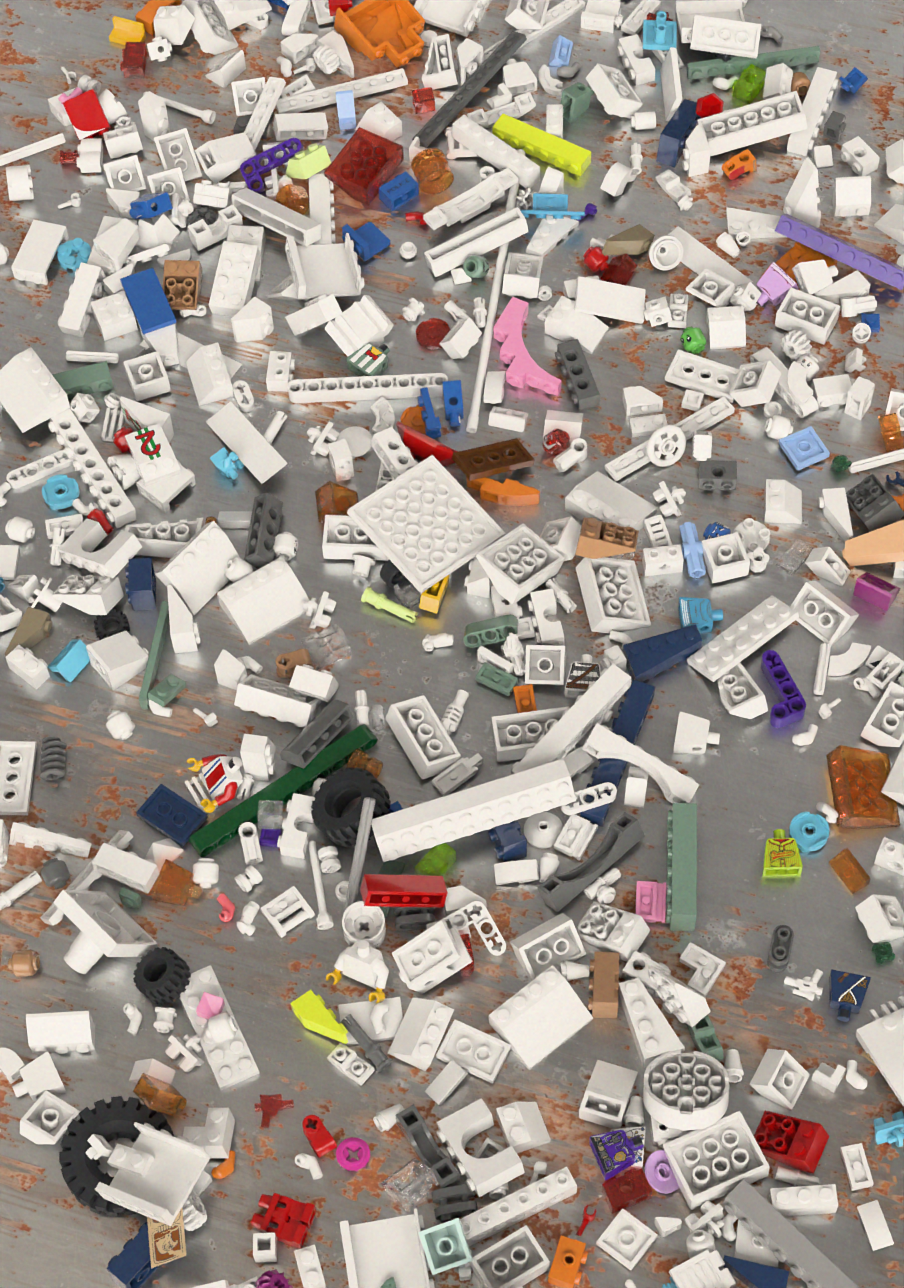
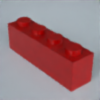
M364 874L360 888L364 906L443 908L448 893L443 876Z

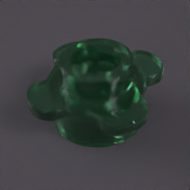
M838 455L833 459L831 467L835 468V471L839 473L850 467L852 462L848 461L845 455Z
M882 942L872 946L871 950L875 953L877 963L882 964L884 961H893L895 959V954L892 953L893 949L889 942Z

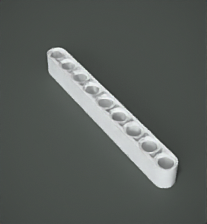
M443 373L295 379L288 383L287 388L289 400L293 403L379 400L381 397L385 399L417 398V396H420V389L426 387L430 397H442L443 381H448V377Z

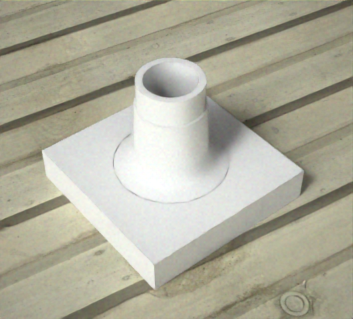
M62 890L53 902L81 930L71 944L70 949L64 955L65 962L79 973L87 974L103 954L107 957H142L143 955L146 956L148 951H154V948L159 945L106 892Z

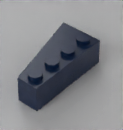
M684 99L660 135L656 162L673 168L676 167L683 154V149H685L686 140L698 125L697 120L701 119L696 114L697 102Z
M695 624L624 644L622 653L627 659L626 667L631 680L633 681L634 679L640 682H644L647 679L651 680L656 674L671 669L678 662L681 663L687 660V658L702 648V638Z
M514 820L488 830L491 842L494 841L497 846L495 847L498 859L502 858L503 862L516 861L527 857V839L525 835L521 834V827L518 821L515 822Z

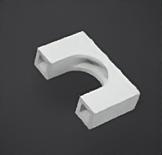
M86 519L58 550L65 563H71L78 568H85L90 572L99 573L103 577L114 578L129 562V559H132L142 548V545L133 533L121 530L106 547L92 552L107 534L99 522Z
M482 1098L437 1122L439 1131L436 1133L441 1143L445 1142L447 1144L446 1150L450 1158L456 1159L458 1171L461 1175H466L468 1178L466 1183L471 1192L475 1190L479 1197L525 1173L522 1161L512 1146L484 1159L471 1157L464 1151L467 1142L473 1136L494 1126L492 1114Z

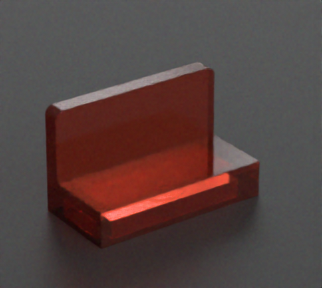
M628 254L614 257L600 280L626 285L637 264Z

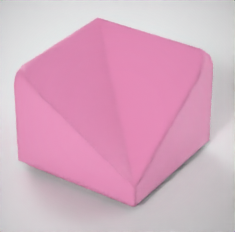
M204 992L196 1009L197 1015L209 1020L210 1017L220 1014L225 1005L224 999Z

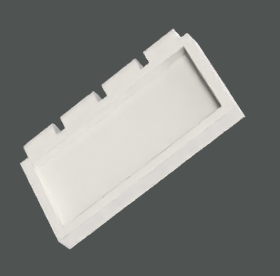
M706 1250L669 1270L677 1288H731L736 1285L728 1268L719 1270L725 1263L717 1250L712 1253Z

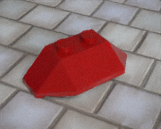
M397 421L396 426L401 440L409 448L414 460L416 458L422 462L433 455L443 467L455 463L452 456L453 453L458 451Z

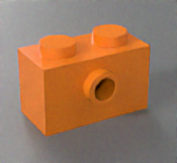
M560 1236L548 1275V1283L563 1288H574L575 1284H580L583 1273L579 1271L581 1263L586 1264L589 1251H586V1243Z

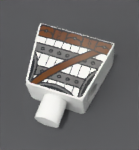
M583 654L581 655L580 662H572L565 685V697L577 698L581 694L584 695L588 686L600 678V664L592 663L591 655Z

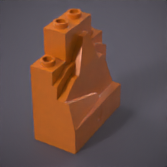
M365 0L345 13L340 8L336 11L334 24L336 31L343 36L344 40L357 53L362 52L371 61L380 59L386 54L396 67L406 65L410 59L419 57L423 53L425 43L418 35L424 30L425 19L408 0Z

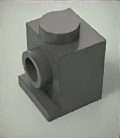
M832 111L824 124L823 136L838 142L840 134L844 132L846 123H844L846 120L845 115Z

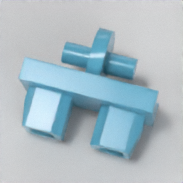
M902 1111L894 1113L892 1115V1122L886 1123L882 1117L874 1119L875 1142L877 1145L888 1142V1144L895 1142L897 1147L903 1146L904 1113Z

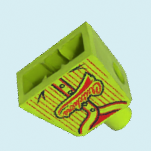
M783 829L774 830V838L766 840L762 876H801L803 865L796 840L794 838H786L785 830Z

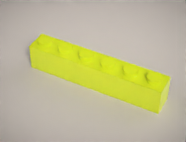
M502 113L492 127L493 135L512 148L522 149L526 154L535 156L542 161L551 163L580 177L591 164V151Z

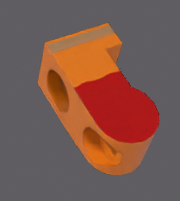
M747 149L727 160L721 169L730 180H734L747 171H755L756 158Z

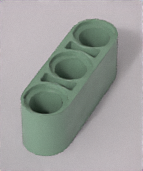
M510 614L470 623L465 627L464 643L468 647L475 648L505 641L509 633H518V619Z

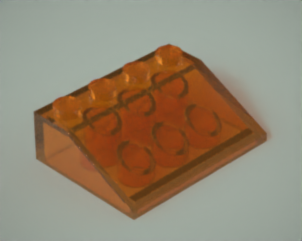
M839 745L826 755L834 808L839 815L837 817V827L870 829L900 826L897 801L881 792L891 771L889 754Z

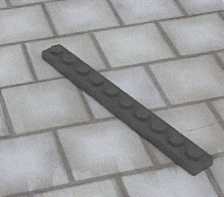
M512 31L412 140L415 137H419L420 146L427 148L527 40L526 35Z

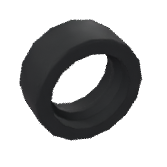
M390 559L380 570V577L390 588L400 587L409 581Z

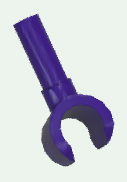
M588 203L585 211H583L585 216L588 213L594 216L597 213V206Z

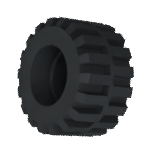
M159 947L154 948V951L150 950L146 956L143 955L140 958L142 959L140 963L137 962V969L133 973L135 975L133 978L135 986L154 1003H160L161 1005L166 1004V1002L171 1003L173 999H178L181 997L180 994L186 991L185 987L190 982L188 978L191 977L190 968L172 949L162 947L161 949Z

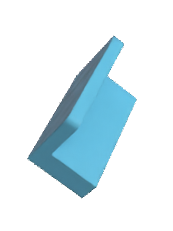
M72 639L48 665V668L52 672H59L68 682H72L90 661L86 645L80 639Z

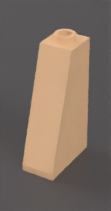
M904 520L845 541V548L842 550L843 559L850 566L904 561Z

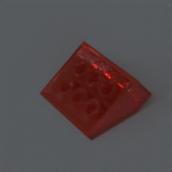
M359 127L325 170L324 176L354 200L369 206L379 193V187L387 183L403 162V146Z

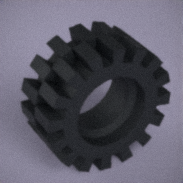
M115 608L107 615H97V620H94V629L99 640L123 631H130L126 614H123L121 610L117 612ZM115 622L119 624V627L114 631L105 630V626L109 623Z

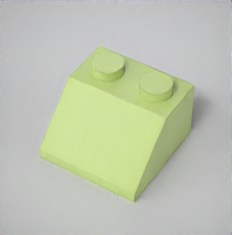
M314 143L309 145L307 150L295 153V156L289 159L285 175L289 178L307 179L332 165L325 145Z

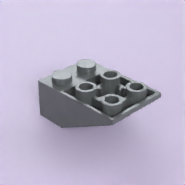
M873 473L846 493L847 502L870 532L893 524L904 516V512Z

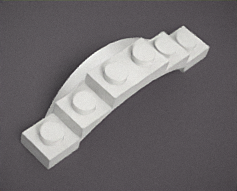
M506 168L501 172L491 175L486 180L452 200L434 207L433 210L423 215V219L433 230L444 224L449 227L459 220L461 223H464L489 209L491 202L504 196V190L518 183V177L509 168Z

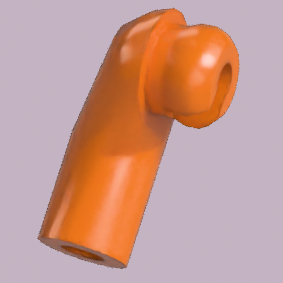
M230 1150L229 1158H224L223 1163L212 1169L211 1174L215 1179H223L234 1171L235 1151Z

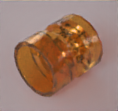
M357 749L350 757L346 768H363L377 779L383 768V762L374 757L369 758V754Z

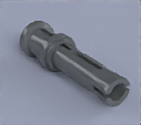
M349 1014L345 1017L347 1020L343 1019L341 1023L363 1048L365 1057L370 1059L377 1067V1072L383 1071L393 1060L383 1053L380 1044H375L352 1015Z

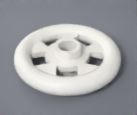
M664 425L658 428L651 435L647 444V454L650 461L660 467H667L676 463L682 457L686 448L684 432L676 425ZM666 433L667 436H666V437H663V438L661 439L660 436H661L662 434ZM674 434L678 436V439L676 441L672 439V436ZM655 444H658V451H654ZM661 454L666 455L664 460L660 459Z

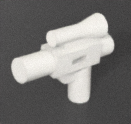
M816 969L812 977L806 976L803 979L786 976L784 984L795 987L793 994L805 997L813 1002L815 994L820 996L822 994L823 988L817 986V983L822 977L823 972Z

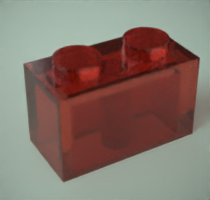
M126 42L125 49H122L123 61L120 62V70L123 71L124 78L145 77L148 55L146 42Z

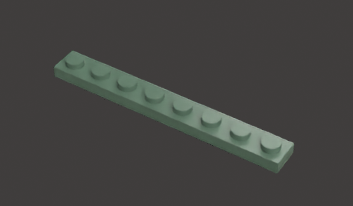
M813 46L757 54V58L737 56L731 57V60L727 62L722 59L691 62L687 65L688 79H698L764 70L781 63L787 66L819 62L820 47Z

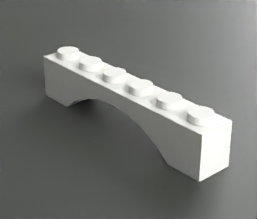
M598 723L593 727L581 748L598 759H621L639 766L657 782L666 800L671 803H690L699 786L692 777L681 774L675 767L666 765L658 757L646 753L640 746L629 743L625 737L614 734L608 727Z

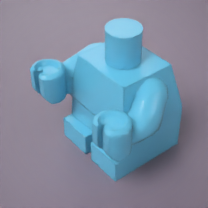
M225 447L210 457L220 473L227 478L231 476L232 479H236L238 477L237 469L244 467L243 463L237 460L239 457L236 453L231 452L229 454Z

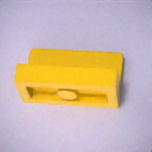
M114 16L112 18L114 28L109 35V41L140 49L146 39L144 24Z

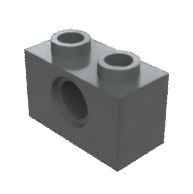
M699 461V489L736 490L737 461Z

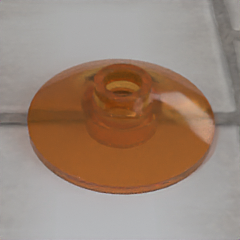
M288 184L283 186L277 193V203L302 215L308 211L310 206L309 195L303 187L297 184ZM289 200H293L294 205H290Z

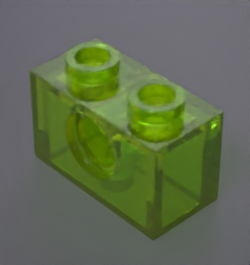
M750 64L747 69L743 70L741 77L734 81L732 85L733 97L751 104L764 88L766 70Z
M447 843L432 847L414 867L415 875L443 876L456 862V850Z

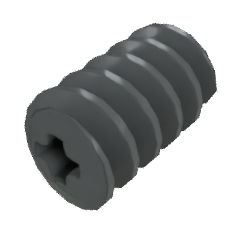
M48 736L42 739L40 778L44 780H55L65 776V771L63 770L66 768L64 764L66 761L64 757L66 750L64 749H66L67 745L58 737Z

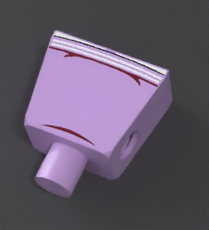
M773 262L756 284L761 292L757 303L762 307L769 300L774 306H777L783 302L790 288L799 290L797 283Z

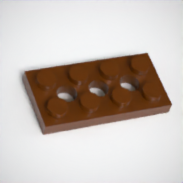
M517 438L455 452L452 456L453 461L469 481L533 466L535 461Z

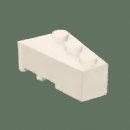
M449 34L433 37L428 52V61L425 64V72L422 75L425 91L458 84L453 47Z
M244 734L240 753L245 774L252 775L255 780L269 781L270 775L274 774L275 763L273 761L276 746L267 736Z

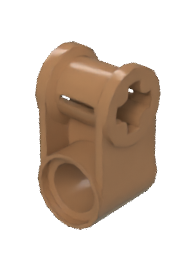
M304 648L280 654L275 660L277 666L276 673L280 678L292 677L296 665L303 666V664L314 667L308 649Z

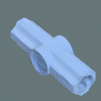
M685 522L679 526L683 559H686L689 576L700 578L706 572L703 561L702 542L698 539L695 524Z

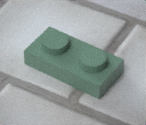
M484 662L475 676V681L506 696H510L513 687L518 683V678Z
M170 673L148 693V699L164 707L186 688V681Z

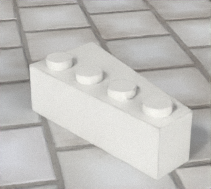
M196 518L197 521L183 519L177 523L163 521L157 525H151V523L126 525L125 531L133 533L142 545V548L135 555L172 558L204 526L203 518Z

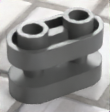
M393 907L394 914L399 916L395 918V929L398 931L426 929V924L436 922L435 915L430 914L434 911V907Z
M779 925L773 931L767 964L774 972H782L788 966L794 933L787 925Z
M467 1184L441 1188L431 1192L433 1203L440 1204L439 1207L434 1209L436 1220H440L441 1223L451 1221L454 1218H463L478 1211L477 1202L470 1201L469 1199L475 1196V1190L471 1192ZM461 1200L459 1203L448 1204V1202Z

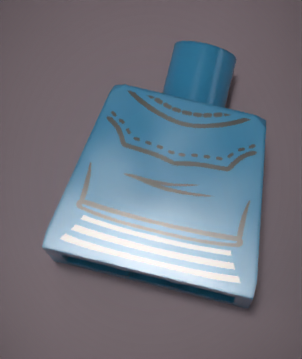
M679 597L678 611L681 628L696 624L699 633L704 634L712 631L713 621L723 620V610H711L709 599Z

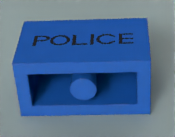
M406 171L379 187V199L391 211L419 195L418 183Z

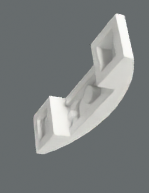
M528 92L514 97L515 102L484 112L482 108L468 113L467 117L483 128L493 127L502 113L517 119L532 110L536 104L531 93Z

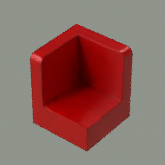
M715 93L697 99L696 114L701 118L722 113L724 101Z

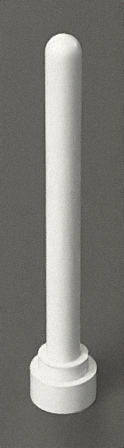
M159 96L165 100L166 106L201 117L205 123L212 124L215 120V111L209 109L202 111Z
M311 840L308 843L319 908L316 921L318 929L325 930L332 928L334 924L332 916L327 912L316 842Z

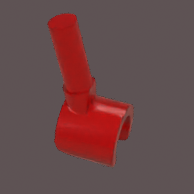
M589 1205L584 1207L583 1220L576 1233L579 1237H581L588 1223L593 1221L596 1216V1209L592 1215L587 1214Z

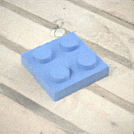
M812 426L779 440L780 447L797 471L824 460L830 455V452Z

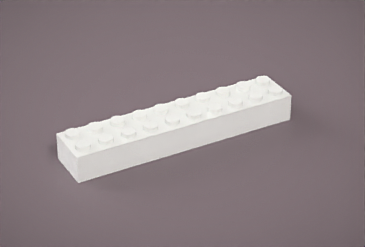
M563 758L374 818L371 825L383 862L505 823H510L514 820L529 817L536 813L548 811L561 805H567L576 801L571 777Z

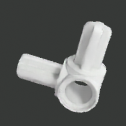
M511 632L506 637L505 643L501 645V652L503 658L513 664L515 675L523 676L525 674V666L522 661L524 650L521 641L518 640V635Z

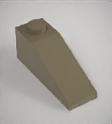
M638 224L606 239L602 254H641L649 251L655 235Z
M28 607L5 652V656L18 645L24 649H31L44 639L53 624L49 613Z

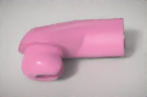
M77 87L69 96L62 93L58 100L65 102L82 94L83 91Z

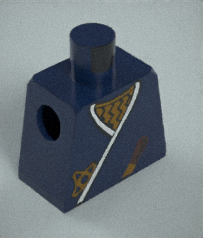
M831 969L829 976V1007L838 1010V1020L848 1022L850 1021L851 1013L859 1014L871 977Z

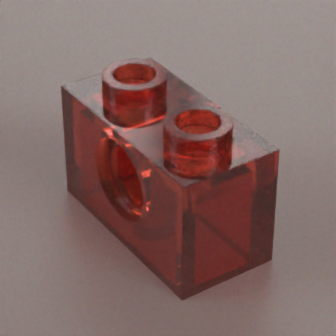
M642 1168L639 1170L630 1169L624 1173V1176L618 1178L613 1176L602 1184V1193L611 1214L621 1211L622 1208L626 1209L652 1198V1190ZM622 1186H629L632 1191L624 1193L620 1188Z

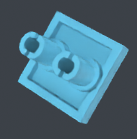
M664 11L657 12L656 20H643L642 49L669 51L670 47L676 48L677 22L666 21L667 14Z

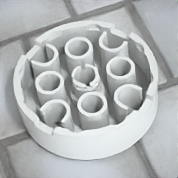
M681 1050L667 1052L655 1058L645 1070L643 1083V1102L645 1108L655 1120L666 1127L681 1130L704 1129L721 1119L728 1108L729 1075L718 1060L698 1051H693V1054L681 1053Z

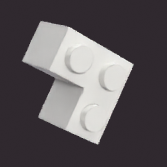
M208 1108L205 1127H184L183 1137L191 1144L197 1142L205 1147L204 1151L211 1158H229L235 1119L229 1108Z

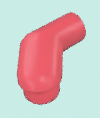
M223 893L217 898V901L223 907L221 914L219 913V918L223 922H229L234 916L235 905Z

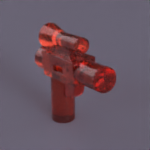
M260 1094L261 1103L254 1104L255 1112H263L261 1127L269 1128L270 1117L276 1116L280 1110L294 1108V1099L282 1100V1094Z

